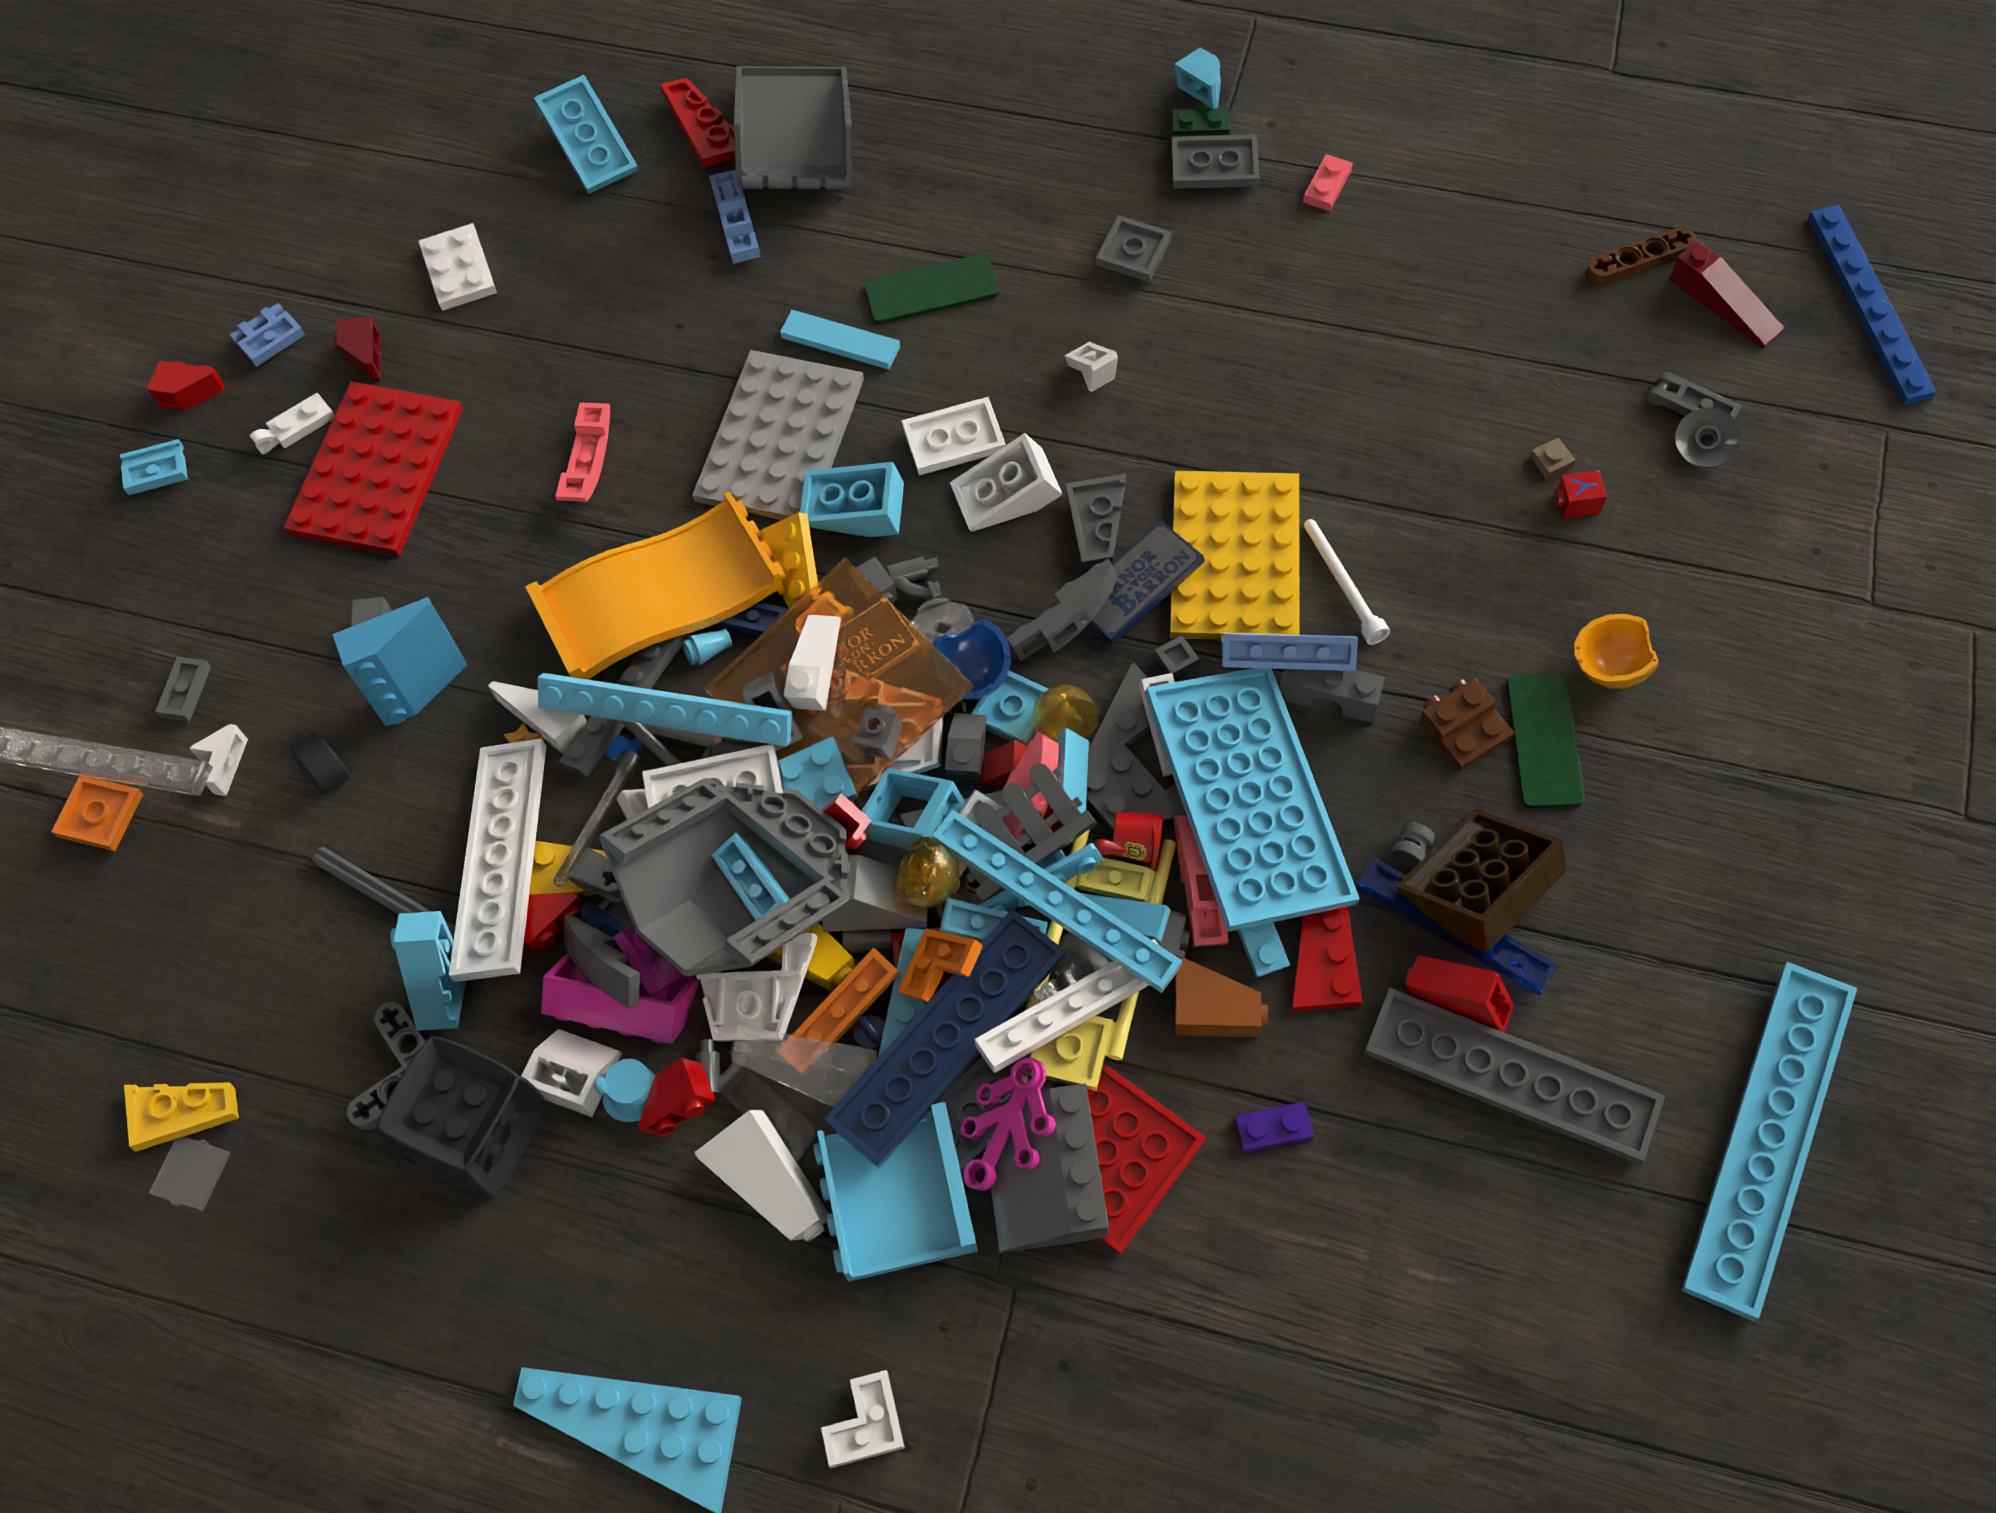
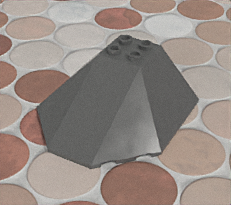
M704 778L600 834L599 839L637 935L685 976L751 967L847 905L850 900V890L847 885L849 873L848 855L845 850L846 829L798 790L784 789L783 793L764 791V786L736 782L735 787L716 785V780ZM735 832L751 843L790 898V900L756 921L711 857Z

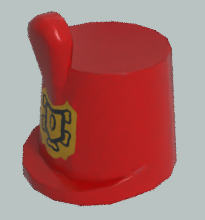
M1116 811L1112 840L1100 839L1095 843V847L1101 855L1110 854L1144 863L1149 869L1155 870L1160 847L1163 815Z

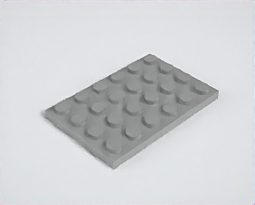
M750 350L692 494L694 502L717 506L725 500L724 493L730 491L735 501L741 500L747 513L783 520L800 512L805 471L829 469L832 467L864 381L863 372Z

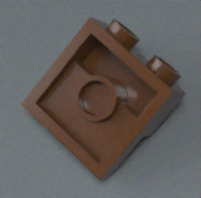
M1476 678L1468 683L1465 679L1456 682L1450 688V694L1442 699L1438 695L1430 698L1423 705L1424 710L1419 721L1459 771L1513 739L1515 734L1494 709L1496 701Z

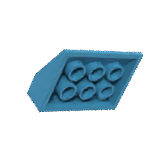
M428 597L333 634L343 667L386 727L402 723L407 718L417 715L467 666L466 660Z

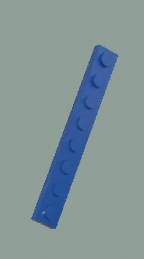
M1840 205L1811 211L1808 220L1902 404L1907 405L1933 399L1937 391Z

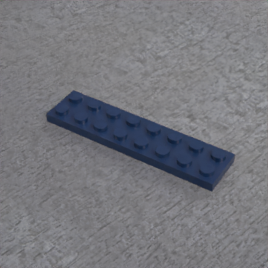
M1011 909L981 943L983 947L970 976L965 977L953 974L824 1118L826 1124L878 1169L932 1109L931 1105L936 1104L980 1054L975 1046V1039L1010 1020L1066 956L1064 949L1015 910Z

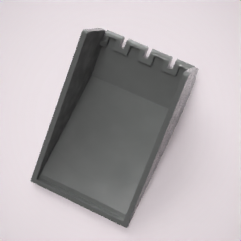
M736 66L734 134L737 186H742L743 189H763V187H768V189H792V187H797V189H820V187H826V189H846V187H852V126L846 67Z

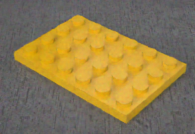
M1175 471L1173 531L1204 556L1205 562L1171 592L1170 638H1177L1182 635L1185 639L1221 640L1223 632L1300 635L1299 474Z

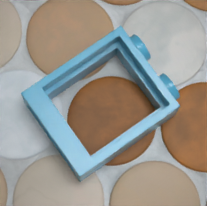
M887 768L880 781L876 784L875 790L865 807L861 810L871 819L863 832L867 834V838L870 841L935 855L940 845L933 841V833L952 809L958 813L965 801L953 781ZM902 796L929 801L914 828L887 823Z

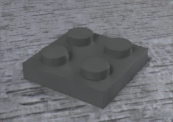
M1118 215L1096 256V266L1150 283L1172 240V232Z

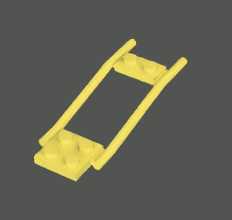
M1090 829L1073 841L1070 854L1086 846ZM1168 839L1163 840L1156 871L1144 866L1103 858L1104 860L1098 863L1095 869L1086 874L1076 875L1067 880L1066 884L1073 889L1078 887L1079 890L1119 899L1162 905L1176 842ZM1051 920L1047 937L1057 945L1059 944L1063 927ZM1049 975L1028 998L1025 1011L1042 1002ZM1139 991L1122 1000L1117 1022L1094 1016L1032 1051L1030 1058H1035L1042 1062L1046 1069V1079L1068 1085L1086 1083L1087 1089L1097 1091L1105 1056L1114 1060H1122Z

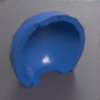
M987 619L971 623V626L961 633L954 635L945 634L934 639L928 658L930 673L938 687L952 697L966 700H977L994 693L1007 678L1011 665L1008 640L1001 629Z

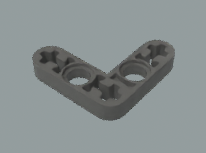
M387 1002L381 1005L375 1013L374 1021L402 1067L350 1102L347 1108L348 1119L361 1130H371L377 1127L383 1109L378 1105L379 1103L375 1098L379 1097L386 1104L389 1088L398 1083L416 1052L426 1042L421 1032L417 1031L415 1023L408 1012L396 1002ZM391 1013H393L396 1016V1021L398 1022L402 1030H399L397 1032L395 1028L390 1023H388V1016ZM409 1037L417 1039L415 1050L406 1054L401 1053L400 1046L405 1039ZM365 1106L370 1109L368 1111L370 1117L367 1119L361 1117V1109Z

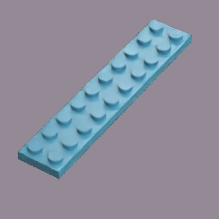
M1789 962L1783 965L1681 1291L1754 1322L1759 1319L1857 988Z

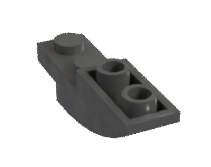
M1109 559L1101 564L1092 566L1087 573L1078 579L1066 583L1055 593L1058 605L1046 609L1038 618L1027 625L1020 626L1012 635L1007 637L1020 661L1047 644L1055 653L1069 643L1094 619L1104 606L1118 580Z

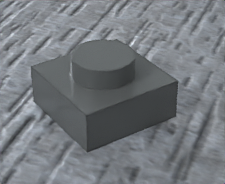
M1182 635L1154 651L1155 658L1167 674L1172 673L1173 678L1199 665L1198 656Z

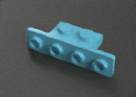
M1089 844L1065 857L1061 849L1040 864L1039 867L1066 884L1067 880L1076 875L1092 871L1104 859L1098 849L1093 844ZM1005 889V891L979 905L1009 913L1011 909L1014 910L1029 904Z

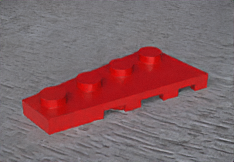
M687 78L661 84V94L702 167L735 159L734 124L730 125L723 118V113L717 107H711L707 102V97Z
M1348 907L1303 916L1291 1012L1361 1006L1362 995Z

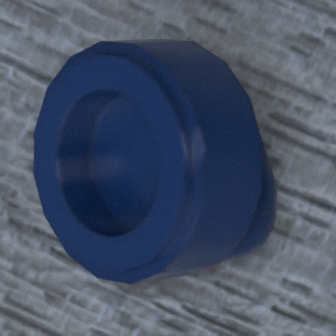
M875 1015L860 1016L853 1029V1037L858 1047L868 1052L880 1049L885 1027L883 1019Z

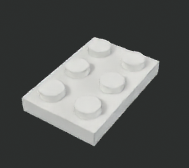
M473 223L419 240L442 311L497 293Z
M989 397L902 420V427L918 475L991 456L1006 446Z

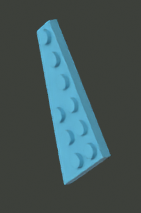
M521 1368L513 1406L712 1512H722L742 1400L740 1396Z

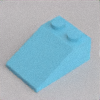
M893 462L805 471L800 512L807 514L810 528L865 537L898 535L904 482Z

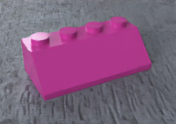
M567 952L543 977L541 1014L553 1016L559 1021H575L584 1023L590 1028H605L618 1031L625 1036L636 1035L649 1038L656 1043L672 1044L685 1027L699 979L695 976L682 975L651 996L640 981L639 1004L627 1008L588 980L573 963Z

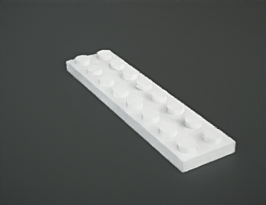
M542 738L480 748L449 977L454 982L520 974L546 755V744Z

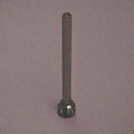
M622 751L615 762L616 775L554 877L556 886L563 887L567 884L569 880L567 878L568 873L585 848L589 847L626 782L639 775L645 763L637 754L630 751Z

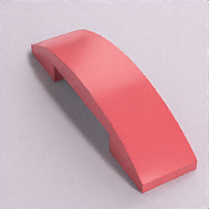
M580 402L574 423L577 434L567 472H562L555 495L556 500L587 502L591 497L601 473L607 446L610 422L609 404Z

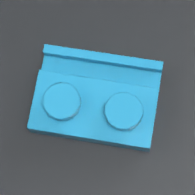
M177 439L120 455L122 460L123 489L128 495L188 480L186 461L183 454L184 446L180 440Z

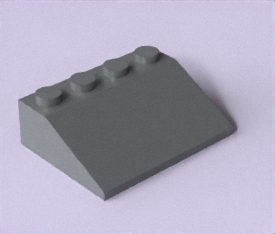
M1086 1083L1041 1091L1046 1114L1052 1116L1056 1124L1054 1132L1047 1137L1032 1132L1030 1128L1032 1114L1026 1099L1022 1108V1114L1030 1147L1038 1151L1040 1161L1033 1170L1019 1168L1014 1161L1016 1151L1012 1134L1010 1133L994 1167L997 1177L994 1185L991 1187L1000 1253L1109 1237V1224ZM1009 1101L997 1104L994 1107L980 1109L981 1115L1005 1105ZM1045 1119L1040 1123V1130L1045 1128ZM997 1125L985 1130V1149L987 1148ZM1029 1152L1024 1157L1025 1164L1030 1160Z

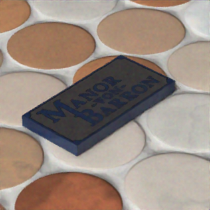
M1160 520L1112 563L1118 580L1104 606L1089 624L1113 645L1205 562L1204 556Z

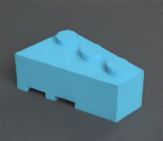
M441 911L401 913L398 916L396 928H393L391 931V945L396 951L417 1031L455 1029L459 1025L466 981L454 982L449 977L454 940Z

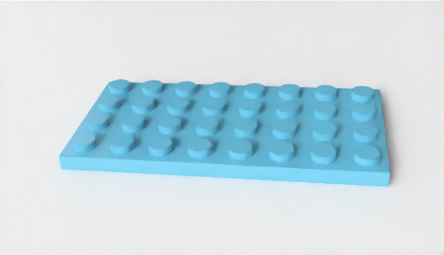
M1251 668L1147 687L1145 697L1227 932L1356 905L1360 899L1272 668Z

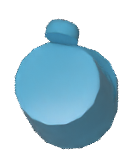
M622 1059L608 1069L605 1078L603 1076L596 1077L594 1079V1087L599 1094H603V1105L611 1117L621 1122L639 1121L655 1074L640 1061Z

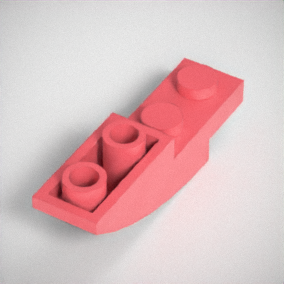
M1037 732L1033 740L1028 743L1017 767L1010 773L1006 785L1014 783L1019 785L1023 791L1027 790L1035 784L1030 777V770L1039 763L1045 764L1051 771H1054L1058 767L1059 744L1042 733ZM1039 792L1030 801L1044 819L1049 803L1042 793ZM1013 812L1002 819L1016 840L1027 833Z
M1187 815L1174 816L1181 883L1185 885L1192 948L1226 945L1229 943L1228 932Z

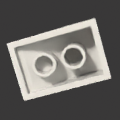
M1026 433L950 482L967 526L972 532L1036 512L1063 495L1043 449Z

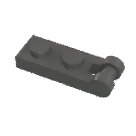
M1662 372L1656 380L1657 386L1652 387L1647 395V400L1650 404L1654 406L1663 405L1684 416L1697 409L1709 407L1721 409L1736 419L1742 408L1741 405L1670 372Z

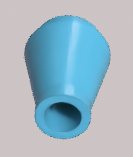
M723 629L715 632L689 635L688 640L683 641L682 645L691 665L697 663L702 665L726 648L732 647V640L728 631Z

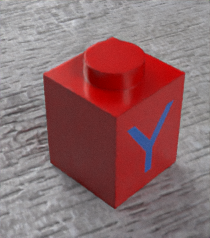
M1599 470L1562 475L1558 488L1554 489V503L1556 507H1560L1563 519L1601 514L1607 499Z

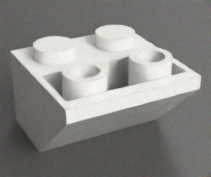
M558 1029L534 1049L521 1077L529 1080L541 1093L544 1100L592 1117L603 1095L596 1091L594 1079L599 1076L605 1078L608 1069L619 1061L622 1053Z

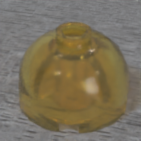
M1070 684L1057 685L1041 694L1034 703L1032 711L1033 726L1036 733L1040 732L1056 743L1058 731L1064 728H1068L1087 739L1098 725L1099 721L1096 715L1097 712L1099 713V709L1093 699L1082 688Z
M922 837L911 846L916 849L911 857L904 855L896 874L895 891L901 893L899 899L906 903L930 908L942 904L956 893L960 885V870L958 859L951 850L931 837Z

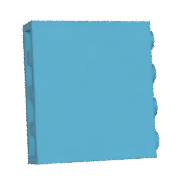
M945 1102L931 1105L932 1111L926 1114L879 1169L838 1133L825 1136L823 1130L817 1131L819 1143L813 1144L815 1158L818 1166L824 1165L826 1178L820 1179L821 1191L824 1201L830 1200L832 1213L826 1215L830 1235H837L839 1249L833 1250L837 1272L844 1271L848 1282L978 1251Z

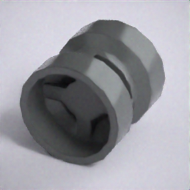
M1406 822L1400 832L1401 840L1395 842L1390 854L1400 864L1415 868L1426 857L1425 851L1431 848L1436 836L1431 829L1420 823Z

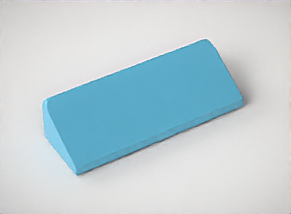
M736 832L711 855L755 921L790 900L751 843Z

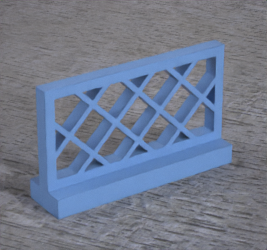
M1223 632V636H1221L1222 667L1356 671L1357 636Z

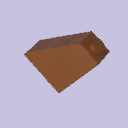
M1179 958L1182 960V966L1175 974V1035L1260 1036L1261 1026H1267L1268 1005H1261V992L1190 960Z

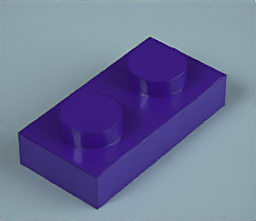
M1306 1102L1235 1115V1123L1243 1153L1310 1141L1314 1138Z

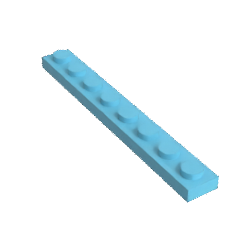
M543 673L538 677V708L786 747L791 742L792 711Z
M953 809L933 833L932 839L934 842L1162 993L1182 966V960Z

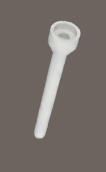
M1312 519L1307 520L1304 528L1362 621L1361 634L1367 644L1374 645L1383 641L1390 634L1387 624L1378 616H1373L1317 523Z

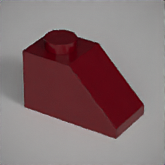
M366 316L337 320V333H333L335 349L341 351L347 363L372 380L381 381V333L373 317Z

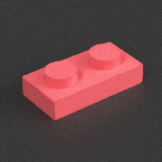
M1326 154L1304 194L1303 203L1330 211L1352 171L1353 163Z

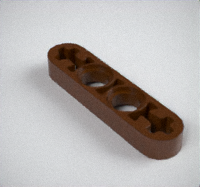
M1674 228L1596 255L1589 261L1586 277L1595 285H1606L1675 261L1682 252L1695 242V234L1687 228ZM1657 248L1662 254L1654 256L1649 254L1646 249ZM1630 257L1635 263L1626 265L1620 261V258Z

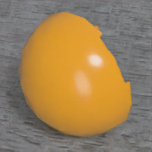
M1609 614L1597 618L1580 630L1574 642L1575 658L1580 670L1593 683L1608 689H1626L1642 683L1658 666V658L1656 652L1652 650L1647 622L1641 617L1629 614Z

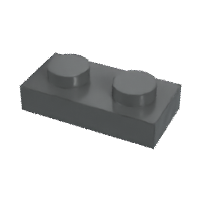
M177 656L155 710L160 718L190 722L211 669V665L206 660Z

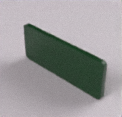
M978 254L874 278L865 282L872 315L877 324L994 298L999 294L990 260L986 254Z
M1564 674L1511 675L1507 681L1512 726L1515 733L1514 741L1523 805L1527 808L1581 806L1585 797L1567 677Z

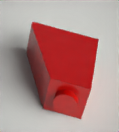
M1418 955L1414 966L1409 968L1406 975V986L1414 998L1505 1032L1515 1005L1497 972Z

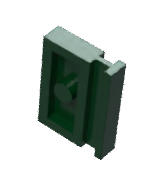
M1229 108L1173 109V137L1230 135Z

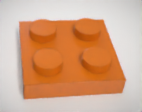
M80 775L51 833L58 838L116 851L143 793L137 788Z

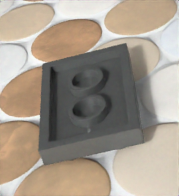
M1257 134L1172 137L1173 189L1259 186Z

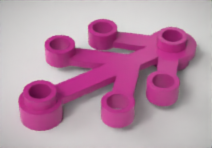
M1030 1057L1019 1060L1012 1067L1011 1076L993 1084H982L977 1089L976 1099L978 1103L987 1107L996 1106L1002 1095L1012 1091L1013 1093L1007 1104L977 1117H966L961 1123V1134L972 1140L980 1139L986 1129L997 1125L982 1159L970 1161L964 1169L963 1177L968 1187L985 1191L994 1185L997 1177L994 1167L1010 1133L1012 1134L1016 1151L1014 1156L1015 1164L1025 1170H1033L1038 1166L1040 1156L1037 1150L1030 1147L1022 1114V1108L1026 1099L1032 1114L1030 1128L1033 1133L1047 1137L1054 1132L1056 1126L1054 1118L1046 1114L1040 1090L1046 1080V1069L1039 1060ZM1033 1071L1032 1078L1028 1082V1075ZM991 1090V1097L986 1101V1093ZM1045 1119V1128L1040 1130V1123ZM973 1123H975L976 1128L974 1132L971 1134L970 1127ZM1029 1152L1030 1160L1025 1164L1024 1157ZM985 1171L984 1180L981 1181V1175Z

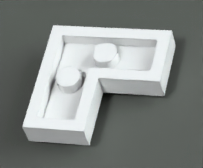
M887 1370L851 1379L850 1383L858 1418L821 1428L830 1468L905 1448Z

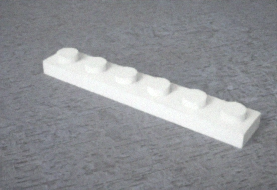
M1113 961L975 1039V1046L993 1073L1147 987L1149 984Z

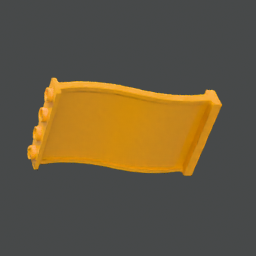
M730 491L724 493L725 500L678 528L588 558L561 572L542 585H538L536 581L525 586L570 677L589 680L613 663L634 652L728 619L755 605L775 591H778L779 595L785 593L781 581L786 578L784 571L778 561L774 563L771 561L773 554L765 540L759 541L758 538L761 535L753 520L747 521L746 518L749 516L741 500L736 502Z

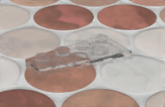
M738 1025L731 1061L835 1107L876 1061L878 1050Z

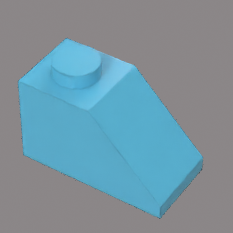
M1198 48L1175 63L1177 85L1181 90L1215 109L1218 107L1221 86L1220 62L1215 55L1202 48Z

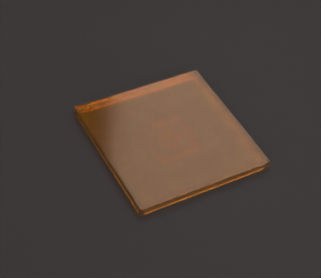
M844 558L704 689L713 699L746 704L743 698V685L769 672H773L784 693L789 663L808 615L840 617L841 622L826 711L795 709L789 703L802 734V739L776 751L777 761L833 736L859 796L971 691L974 686L879 590ZM877 705L888 706L896 711L895 714L904 724L892 760L861 754L851 742L853 736L857 735L866 708L875 710ZM755 742L758 747L769 745L767 743Z

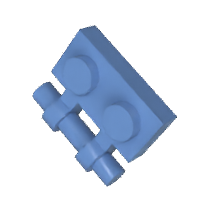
M279 303L270 308H263L259 311L260 315L247 323L243 321L237 325V330L229 334L256 367L305 335L302 328L287 311H284Z

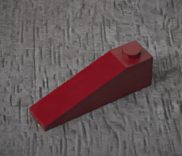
M1696 240L1677 257L1669 280L1764 349L1783 332V325L1729 265L1701 242Z

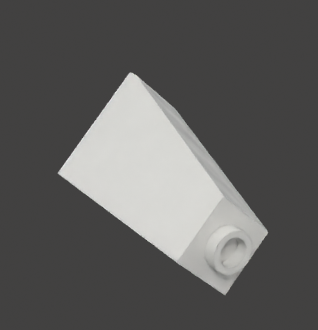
M749 1110L694 1152L703 1164L789 1240L805 1239L808 1242L824 1231L822 1225L827 1222L826 1215L829 1214L763 1110Z

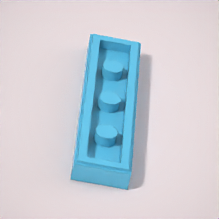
M791 310L780 331L781 338L888 370L900 349L899 340L795 310Z

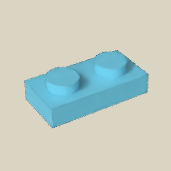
M1274 922L1237 930L1255 978L1290 966Z

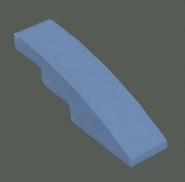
M736 169L709 176L733 264L761 257L742 187L737 186Z

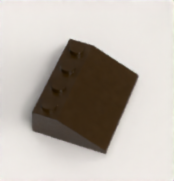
M1475 808L1396 885V891L1455 939L1488 953L1566 872L1564 843L1562 839Z

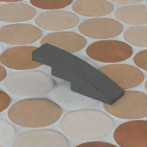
M570 914L564 916V947L573 963L588 980L625 1007L630 1008L639 1004L640 972L627 966V955L614 948V938Z

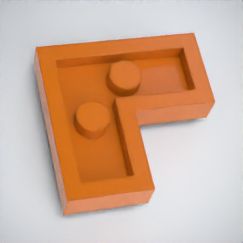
M925 929L897 992L907 998L928 1003L934 996L944 972L965 977L970 976L983 945L975 939Z

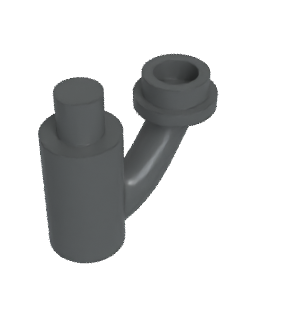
M921 556L887 566L888 574L899 591L915 597L932 599L933 604H937V601L943 599L938 581L933 583L932 581H927L928 587L911 583L928 578V572L939 570L937 557L925 560Z
M712 1039L700 1041V1052L695 1054V1062L703 1064L715 1098L719 1097L720 1092L725 1091L735 1082L747 1059L755 1056V1050L752 1048L751 1042L738 1041L732 1043L729 1057L733 1061L727 1070L720 1075V1054L714 1051V1041Z

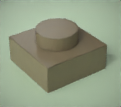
M1559 438L1533 449L1530 458L1546 479L1573 468L1576 461Z

